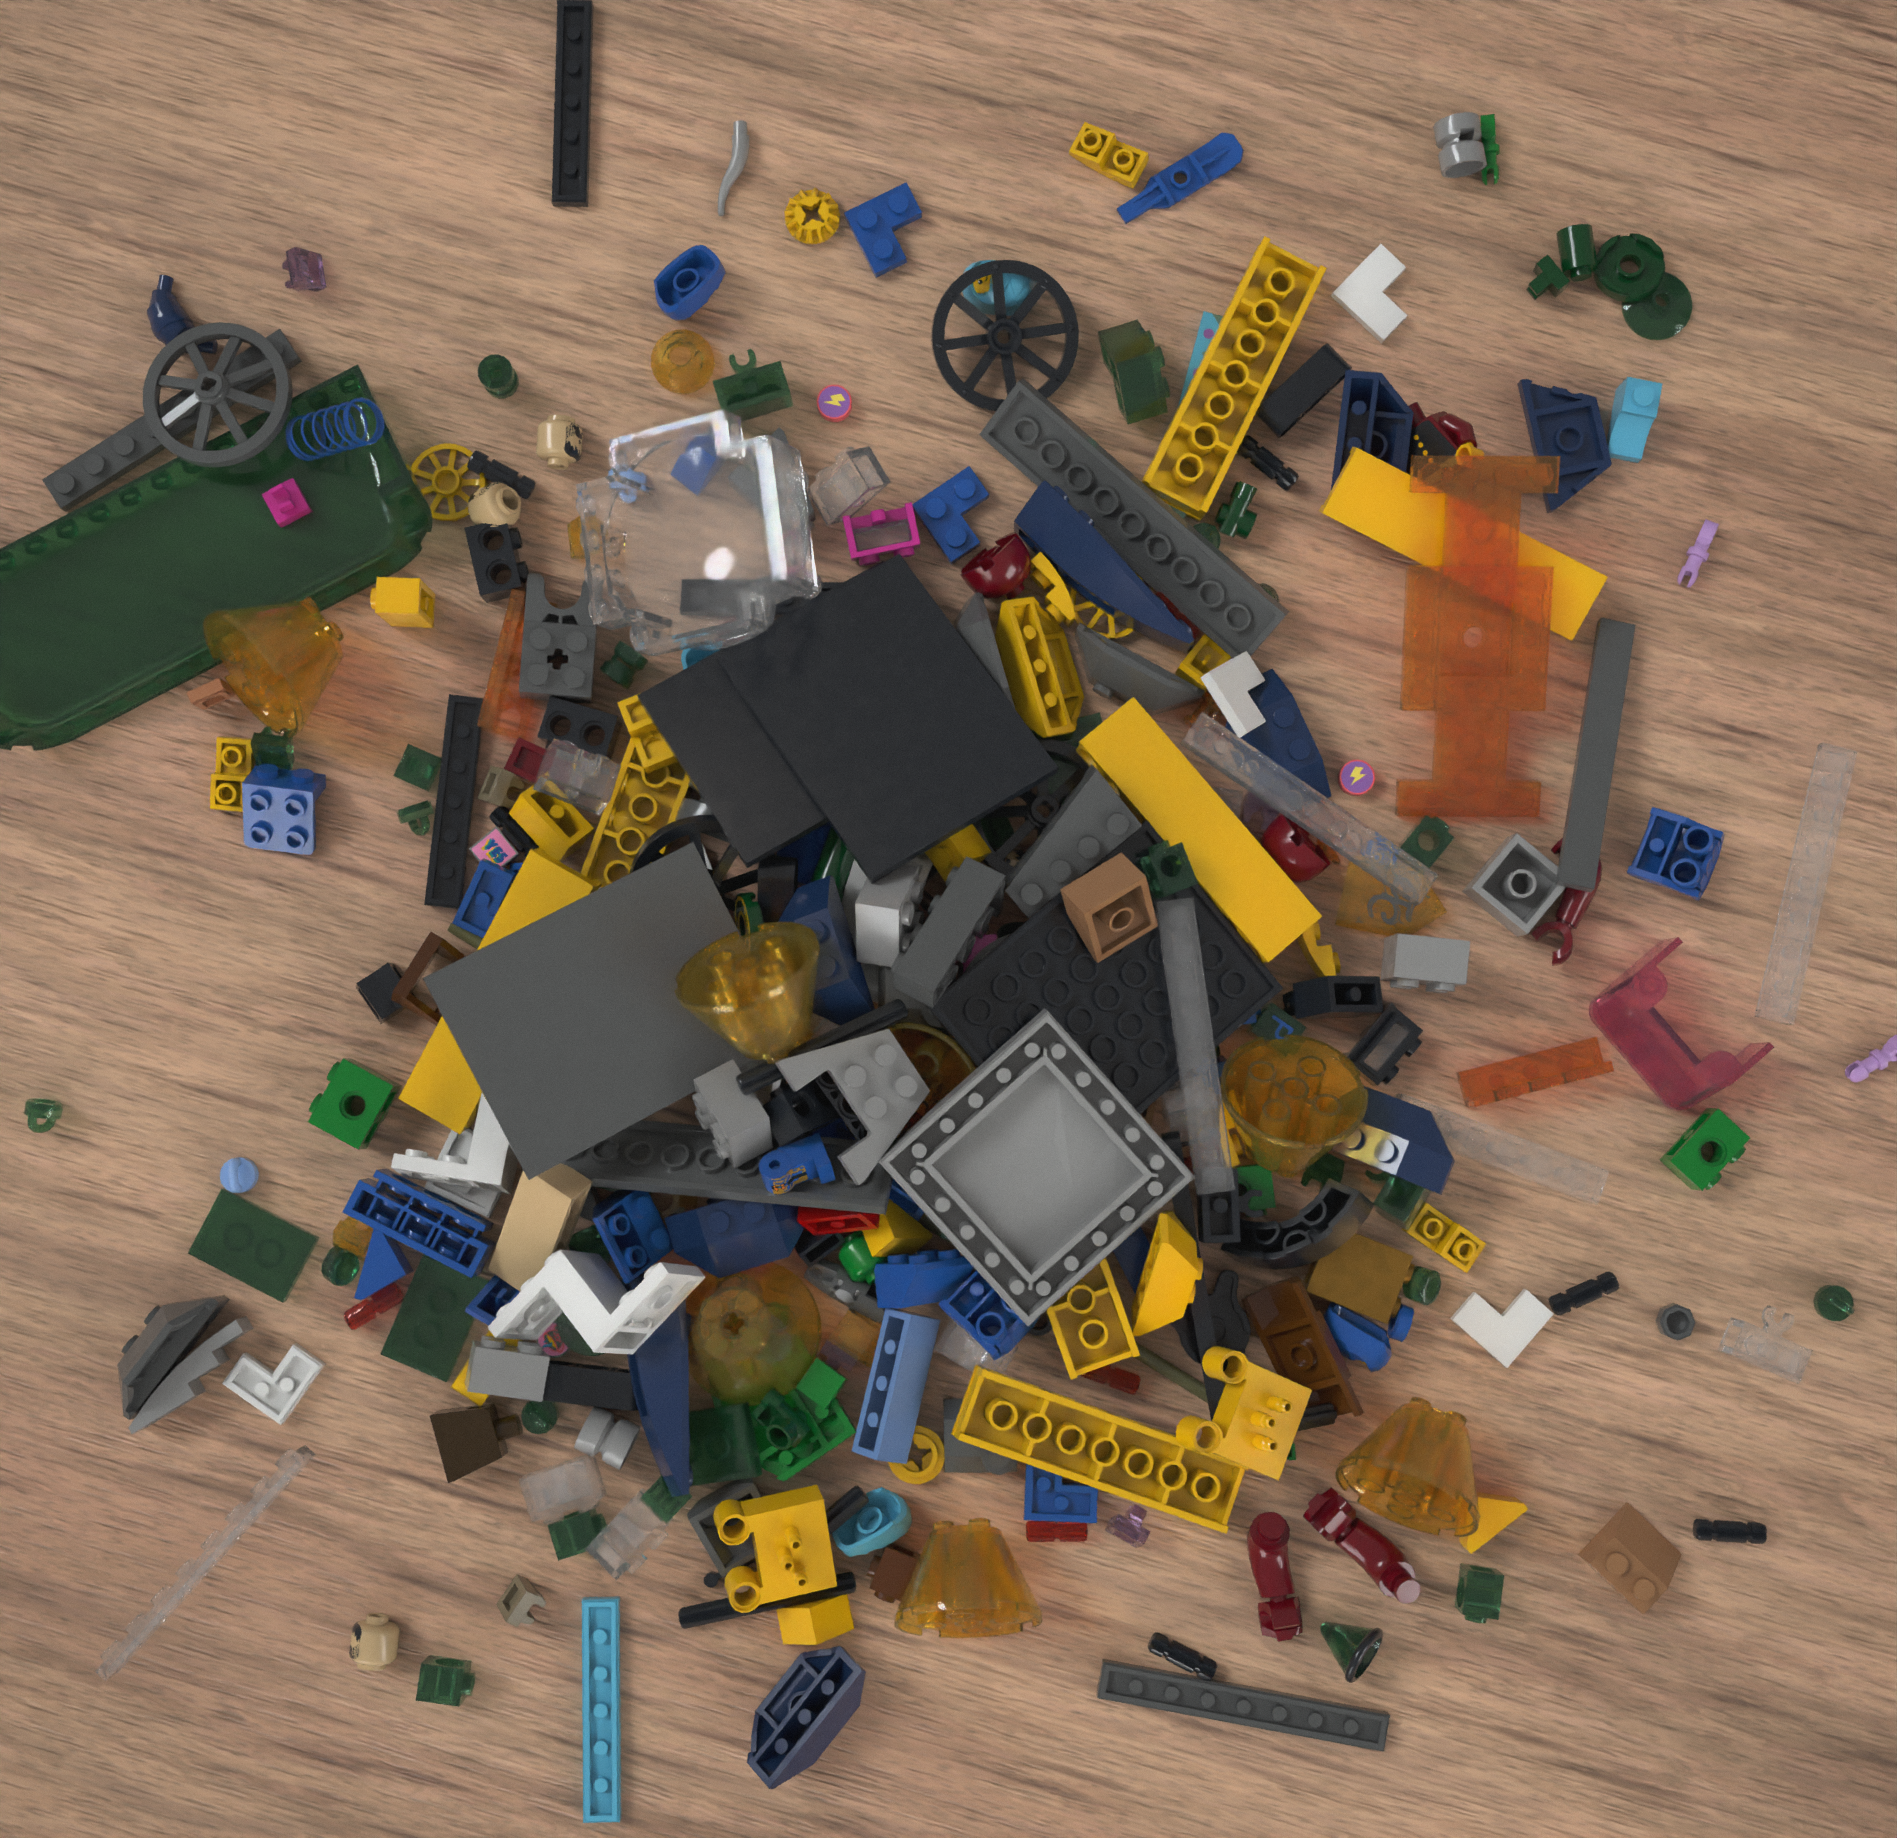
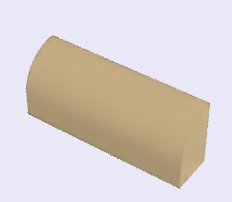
M562 1163L530 1180L527 1179L524 1171H522L488 1270L521 1292V1286L528 1279L537 1275L545 1266V1260L552 1253L560 1249L567 1250L592 1181Z

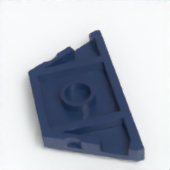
M1522 379L1517 385L1547 513H1552L1612 465L1596 397L1583 393L1572 394L1567 389L1556 386L1547 388L1532 384V380Z

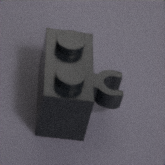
M1237 1167L1195 1168L1198 1241L1202 1243L1241 1242L1239 1212H1243L1245 1215L1253 1218L1262 1216V1210H1251L1248 1206L1249 1199L1253 1196H1262V1191L1249 1189L1239 1196Z

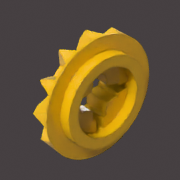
M816 187L813 190L807 191L801 189L796 196L789 199V203L784 211L785 224L789 233L795 239L805 244H819L827 241L835 234L840 223L838 203L834 201L829 192L824 193ZM819 207L818 216L821 221L811 219L805 224L806 213L803 209L813 211Z
M919 1425L915 1426L912 1439L914 1444L917 1445L918 1449L925 1448L927 1450L931 1448L926 1454L922 1455V1469H919L914 1459L907 1460V1464L888 1462L895 1476L910 1484H923L935 1478L941 1471L945 1460L944 1444L935 1431Z

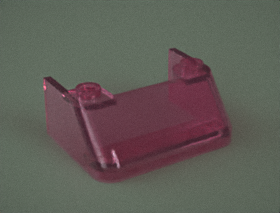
M1679 937L1661 940L1600 992L1589 1005V1016L1596 1027L1666 1107L1672 1110H1687L1733 1084L1775 1047L1770 1042L1750 1043L1736 1056L1726 1051H1714L1701 1061L1653 1007L1663 999L1668 988L1666 977L1656 965L1683 943Z

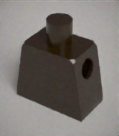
M484 1404L481 1407L475 1405L442 1409L430 1415L448 1483L454 1482L502 1458L508 1453L505 1439L523 1434L519 1415L516 1413L499 1418L495 1404Z

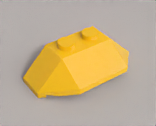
M1034 596L1005 600L1001 603L995 640L1015 710L1026 725L1043 738L1074 732L1083 704L1084 694L1064 630L1049 613L1039 606L1040 603Z
M1165 1210L1159 1214L1158 1223L1131 1305L1133 1336L1144 1335L1183 1318L1187 1304L1194 1301L1195 1280H1201L1203 1259L1197 1258L1196 1241L1173 1211Z

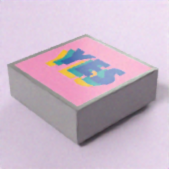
M497 826L469 848L479 862L485 858L504 868L521 855Z

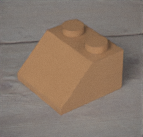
M1122 852L1060 889L1067 915L1097 963L1158 926L1146 876Z
M1626 1502L1578 1555L1626 1602L1644 1615L1668 1589L1682 1554Z

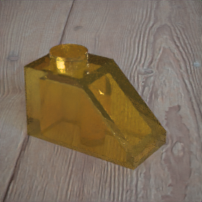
M848 1308L830 1334L828 1341L858 1362L871 1368L881 1327L860 1313Z

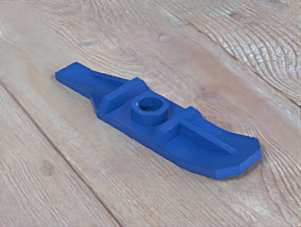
M1222 132L1202 147L1152 176L1141 193L1116 210L1124 223L1127 224L1150 209L1170 208L1241 163L1244 150L1234 134ZM1182 173L1186 176L1187 181L1179 184L1174 180V175Z

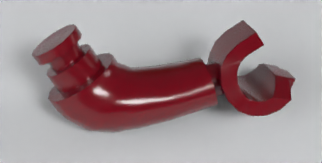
M1563 838L1551 849L1554 855L1560 854ZM1600 857L1595 889L1590 893L1566 887L1554 916L1557 920L1546 922L1531 933V937L1536 942H1539L1549 933L1558 934L1563 938L1564 945L1559 950L1552 952V966L1563 964L1572 954L1573 937L1571 930L1572 928L1577 929L1600 884L1602 876Z
M1332 1487L1322 1495L1317 1493L1308 1503L1309 1508L1303 1514V1518L1327 1541L1335 1540V1544L1365 1570L1384 1595L1396 1597L1403 1604L1415 1601L1421 1589L1419 1583L1415 1580V1570L1404 1553L1381 1532L1356 1517V1510Z
M1264 1512L1259 1514L1250 1525L1247 1535V1547L1252 1573L1260 1597L1270 1598V1601L1258 1603V1617L1262 1635L1276 1638L1280 1642L1291 1640L1293 1636L1303 1632L1301 1604L1299 1596L1291 1598L1287 1596L1288 1594L1295 1593L1288 1556L1290 1528L1287 1521L1280 1514Z

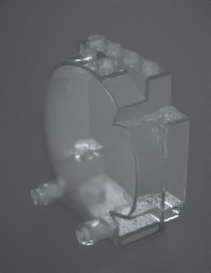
M725 409L610 439L611 453L609 454V464L613 470V475L576 484L578 495L576 508L581 520L582 532L580 534V542L585 554L586 567L584 569V576L589 587L590 602L588 610L593 625L609 630L632 626L630 639L635 652L649 656H658L684 649L715 651L737 646L744 641L753 639L763 631H767V628L774 623L776 605L797 596L804 599H813L822 589L821 577L815 570L805 492L809 484V477L802 468L800 450L768 434L744 440L741 417Z

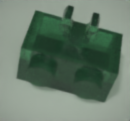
M752 349L747 350L749 362L746 365L737 364L734 354L729 356V362L735 374L713 381L726 426L793 406L781 361L757 367V359Z
M1366 1170L1365 1175L1369 1181L1375 1184L1385 1183L1373 1202L1376 1213L1408 1231L1432 1191L1385 1172L1374 1174Z

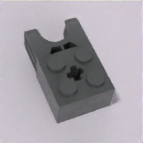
M530 573L527 577L519 680L520 697L524 699L549 700L550 696L569 702L592 704L600 598L599 580L597 578H587L584 580L581 595L576 604L567 609L555 608L547 601L545 597L546 587L542 575ZM556 656H563V660H568V663L561 664V668L558 670L554 669L553 663H549L550 660L555 659Z

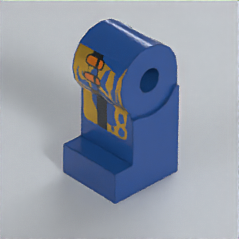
M819 1133L771 1151L764 1155L759 1163V1171L764 1186L772 1194H785L796 1184L819 1177L821 1184L836 1180L830 1159Z

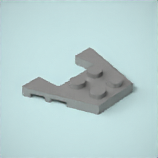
M884 1029L784 1058L775 1063L793 1091H798L827 1071L867 1130V1136L837 1156L856 1185H860L866 1180L930 1092L890 1029Z

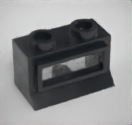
M1393 1003L1383 1005L1384 1012L1378 1016L1372 1025H1368L1359 1035L1361 1038L1349 1052L1343 1053L1340 1057L1343 1062L1372 1086H1378L1380 1082H1383L1385 1085L1388 1084L1399 1071L1395 1064L1404 1054L1410 1057L1422 1043L1418 1037L1423 1030L1400 1012Z

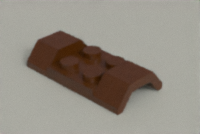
M1298 1276L1269 1284L1241 1299L1276 1373L1312 1390L1306 1407L1331 1403L1335 1411H1337V1416L1352 1412L1356 1417L1364 1413L1348 1380L1351 1377L1350 1371L1321 1311L1315 1310Z

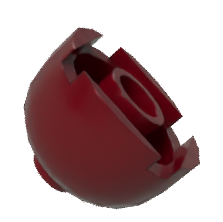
M1016 532L1009 533L996 540V546L988 551L986 548L983 549L961 570L962 573L960 575L974 593L979 592L983 594L984 599H998L1006 596L1010 600L1025 589L1022 582L1030 573L1031 558L1025 544Z
M1282 813L1265 830L1261 839V846L1292 882L1302 883L1310 881L1331 864L1329 857L1319 844L1315 845L1308 837L1311 834L1288 813Z

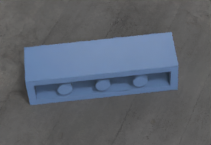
M885 1308L851 1452L877 1461L907 1464L940 1324L939 1319L915 1312Z

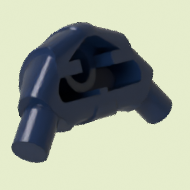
M159 275L157 290L152 291L147 316L154 336L167 345L175 337L195 326L184 308L178 303L177 297L171 293L174 278L167 275ZM212 340L197 346L200 352L216 354L218 343L216 340Z

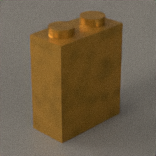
M1355 1233L1341 1247L1329 1255L1310 1263L1303 1285L1309 1293L1387 1324L1389 1318H1395L1399 1311L1401 1298L1398 1295L1402 1284L1407 1285L1412 1277L1414 1264L1411 1261L1413 1256Z

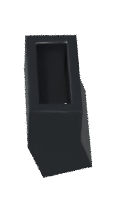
M389 962L356 983L357 991L380 1024L405 1009V1007L391 1000L393 990L402 976L395 965Z
M804 1228L794 1248L800 1258L811 1268L845 1243L846 1240L841 1233L814 1236Z

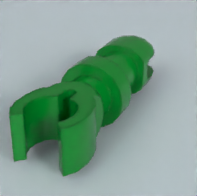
M1495 114L1481 115V143L1484 145L1487 161L1486 167L1481 170V178L1483 183L1487 185V175L1493 174L1495 185L1499 180V166L1497 165L1496 155L1500 153V146L1496 144Z

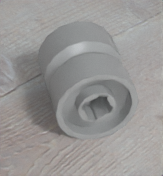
M1473 112L1457 113L1442 118L1434 124L1436 146L1442 149L1438 158L1443 177H1465L1477 173L1486 167L1487 161L1484 145L1478 142L1482 136L1478 114Z
M594 1406L579 1433L574 1449L591 1457L601 1452L602 1460L605 1461V1464L621 1470L637 1439L641 1426L623 1419L615 1423L614 1413Z

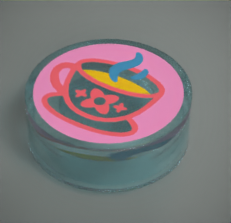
M555 1320L536 1342L543 1347L542 1350L549 1357L557 1358L570 1351L574 1344V1333L567 1323Z

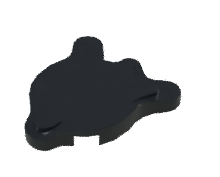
M1223 1270L1218 1275L1213 1292L1208 1294L1216 1345L1245 1354L1249 1336L1251 1335V1328L1247 1315L1237 1300L1239 1278L1236 1272ZM1188 1303L1183 1318L1169 1324L1177 1331L1180 1343L1187 1355L1195 1362L1201 1364L1191 1303ZM1228 1359L1223 1363V1372L1227 1368Z

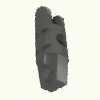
M824 1258L811 1268H807L804 1278L823 1293L866 1318H870L872 1321L882 1322L885 1308H878L876 1286L869 1285L867 1281L858 1283L852 1281L844 1267Z

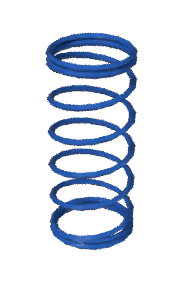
M361 397L350 402L341 403L340 405L330 406L328 409L324 408L317 412L294 417L289 421L286 428V442L288 448L296 457L301 460L312 461L376 443L384 432V418L381 410L374 402ZM356 402L366 403L375 414L376 430L373 437L368 441L365 440L368 432L367 419L362 409L355 404ZM352 406L360 411L364 419L365 431L362 439L356 436L355 420L349 412ZM340 409L344 411L343 421L338 415ZM328 413L334 415L336 429L342 437L340 444L334 441V431L327 418ZM317 416L323 418V427L316 420ZM349 417L352 420L354 432L351 430ZM299 419H302L301 435L310 450L317 453L315 456L308 455L296 445L293 438V427ZM337 419L341 424L343 433L340 431ZM306 420L312 422V432L317 442L321 445L319 451L307 442L304 435ZM326 422L330 427L331 436L326 428ZM315 426L320 432L321 441L316 434ZM345 429L352 438L351 441L345 437ZM326 435L331 441L329 447L326 446ZM345 441L349 443L347 446H343ZM333 445L338 446L336 449H332Z

